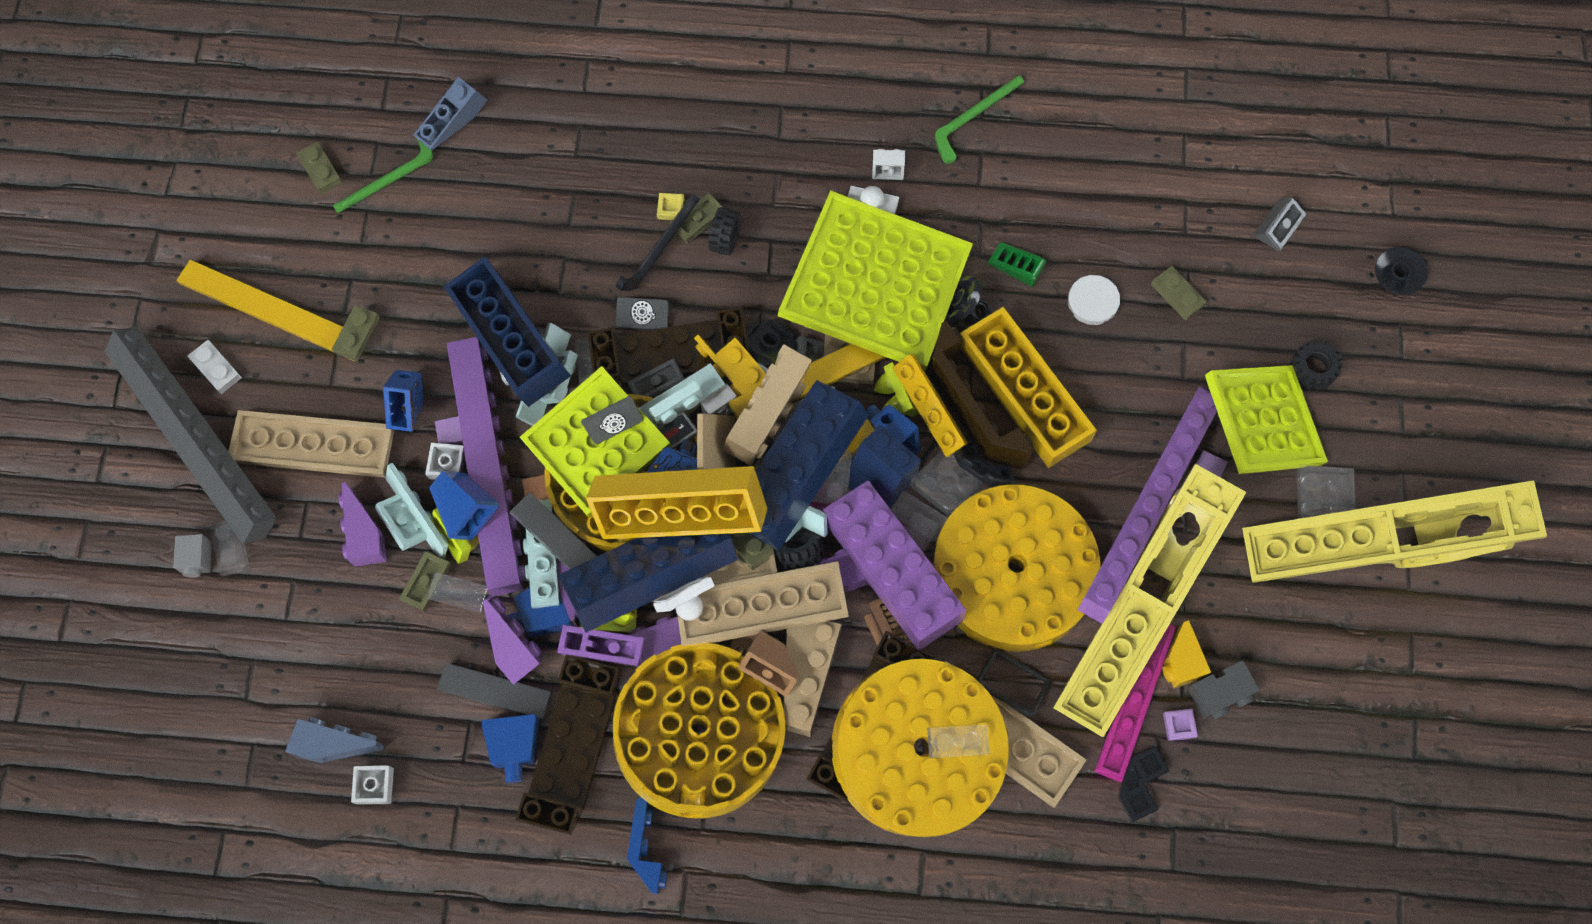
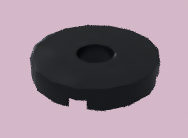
M768 320V322L756 321L746 331L750 355L756 362L769 366L771 364L775 365L779 355L778 352L783 344L795 350L794 334L785 324L776 320ZM771 339L776 344L768 345L764 342V340Z

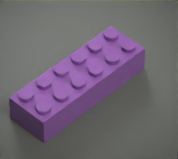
M866 481L823 509V513L827 514V527L918 651L964 621L966 609L869 481Z

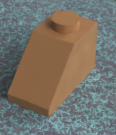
M761 630L756 635L738 669L786 697L800 677L785 645Z

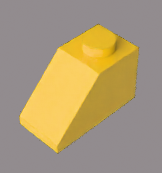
M1189 620L1183 622L1177 629L1163 663V674L1167 682L1172 683L1173 688L1204 679L1211 673Z

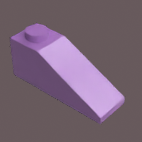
M563 625L557 653L590 661L640 666L645 638L591 630L585 633L583 628Z

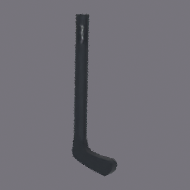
M691 194L636 273L631 278L621 276L618 279L616 287L619 290L633 291L638 287L700 201L696 195Z

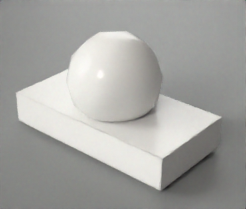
M851 186L848 193L849 198L896 214L899 197L885 194L876 186H868L865 189Z
M700 577L654 601L653 605L657 612L671 611L676 608V613L680 618L688 621L695 620L702 614L703 603L698 595L714 587V583L711 577Z

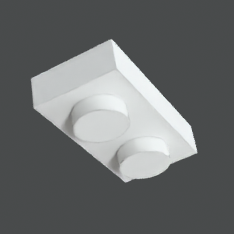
M209 340L205 341L188 355L190 360L221 394L242 379Z

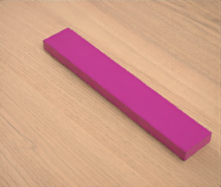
M1169 624L1111 723L1094 770L1095 773L1120 783L1123 781L1176 626Z

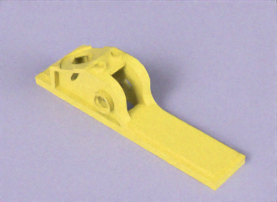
M1194 464L1182 487L1177 489L1162 513L1115 604L1099 627L1053 706L1054 709L1104 737L1246 494L1245 491ZM1186 512H1191L1196 516V521L1200 526V533L1195 539L1190 540L1188 544L1181 545L1176 540L1172 526L1177 518L1182 517ZM1147 569L1170 581L1161 601L1139 589Z
M1534 480L1242 528L1252 583L1381 563H1392L1397 568H1415L1449 563L1512 549L1516 542L1547 537ZM1479 515L1488 516L1491 519L1490 527L1481 536L1468 537L1467 535L1457 537V531L1466 517ZM1414 526L1418 545L1399 546L1396 528Z

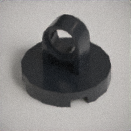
M971 275L964 277L958 282V289L954 293L945 320L954 325L965 319L974 325L992 314L989 304L980 298L983 291L982 282ZM975 307L981 310L982 318L976 315Z

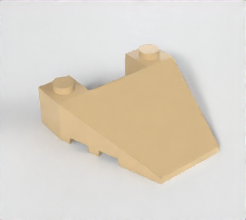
M697 414L698 470L736 467V458L723 451L726 438L736 423L735 416Z

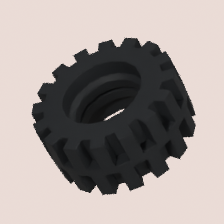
M724 207L717 209L710 229V241L708 243L710 251L731 256L739 237L740 211Z
M1311 340L1307 344L1301 345L1290 362V365H1293L1300 386L1304 384L1307 390H1311L1314 387V391H1319L1321 388H1327L1335 381L1343 366V362H1339L1342 358L1341 354H1336V347L1330 348V343L1322 344V340H1317L1315 343ZM1314 357L1321 360L1326 367V372H1313L1307 366L1306 359Z
M806 528L799 529L787 542H784L779 551L773 548L778 566L782 570L785 569V571L815 566V563L819 564L825 556L820 535Z

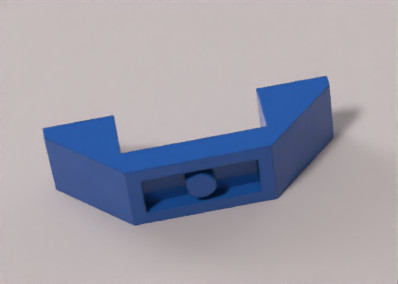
M640 797L635 803L627 860L650 892L654 895H659V889H665L667 871H662V863L641 861V856H647L649 839H645L644 836L646 827H651L653 810H649V805L651 804Z

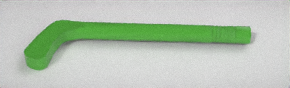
M1020 75L935 132L937 148L944 163L952 164L956 160V154L951 148L947 137L1024 84V80Z
M418 140L421 152L417 157L333 204L336 212L344 211L415 169L430 163L433 160V150H430Z

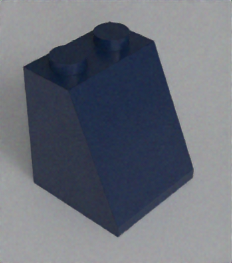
M879 425L860 444L842 483L852 491L866 481H869L887 506L891 508L917 481L920 459L884 427Z

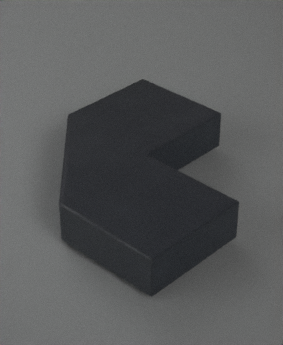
M967 443L953 454L959 467L991 488L1002 485H1017L1009 465L985 462L977 444Z
M1156 746L1130 758L1120 787L1118 799L1131 823L1158 810L1145 783L1168 773L1169 769Z

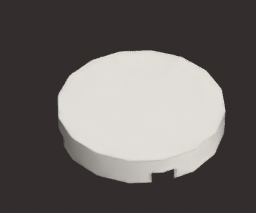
M1088 275L1080 278L1073 284L1068 294L1069 309L1074 313V317L1087 325H1100L1112 319L1120 305V294L1117 287L1109 279L1098 275Z

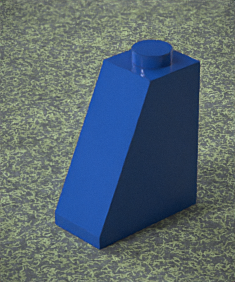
M442 471L429 488L449 539L473 540L499 507L498 502L465 473Z

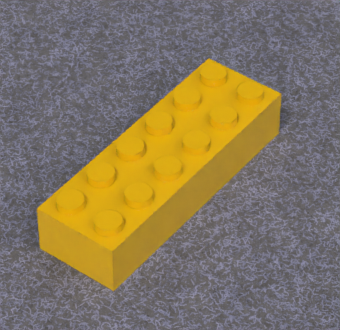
M1004 307L960 333L961 341L959 348L1020 431L1029 436L1034 450L1048 469L1092 441L1097 430Z
M754 466L600 475L594 477L586 496L602 539L761 532L768 509Z

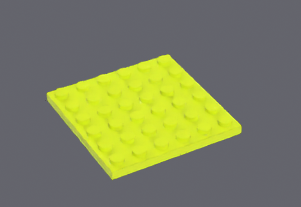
M830 190L777 316L898 362L906 356L914 354L922 369L926 371L939 336L941 324L947 315L973 243Z

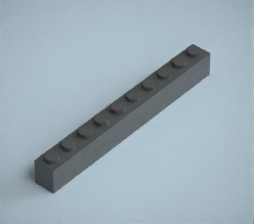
M137 326L113 330L104 352L238 539L244 545L266 538L276 520V516Z

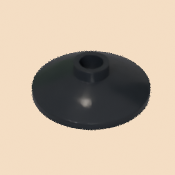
M1395 247L1386 250L1379 256L1375 264V275L1378 282L1389 292L1397 295H1410L1419 291L1424 286L1428 277V269L1425 261L1419 254L1407 248Z

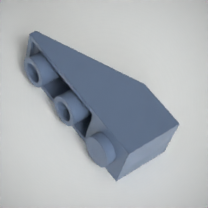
M458 77L415 132L414 136L430 150H433L473 120L488 99Z
M309 717L307 721L297 719L285 752L317 763H324L383 750L384 745L376 741L377 736L361 732L360 736L350 734V728L337 724L334 725L333 729L324 726V721Z

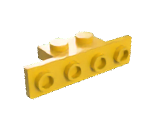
M700 335L694 338L698 342L695 346L704 358L708 355L715 362L713 365L714 369L721 378L725 375L732 382L729 387L737 397L761 386L766 372L737 338L730 341L718 353H715Z
M910 354L892 369L947 458L965 446L967 441L915 355Z

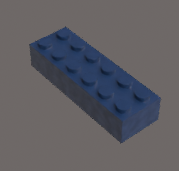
M485 256L443 286L515 394L528 407L571 377L502 276Z
M816 380L755 470L768 509L761 532H747L748 534L776 550H780L868 418V414L861 402Z
M728 533L635 538L559 574L558 577L585 633L738 559Z

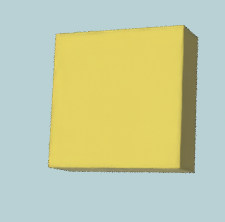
M659 193L657 219L673 220L684 206V194Z

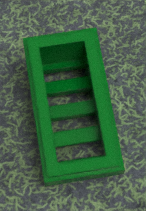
M1000 242L989 259L988 264L1033 287L1045 268L1047 260ZM1002 252L1007 254L1003 262L998 260ZM1011 257H1014L1016 259L1013 264H1007ZM1020 261L1024 263L1022 268L1017 267ZM1029 266L1033 267L1031 272L1026 271Z

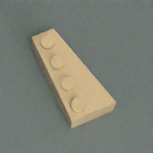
M784 344L778 352L779 355L775 365L771 364L761 383L762 388H756L748 403L749 408H744L727 436L723 451L749 466L753 464L756 458L761 460L768 448V445L765 444L769 437L775 438L781 427L778 424L781 417L787 419L794 406L791 404L793 398L799 399L806 388L803 381L812 360Z
M824 621L787 629L786 649L800 677L788 696H784L785 730L811 737L841 634V624Z

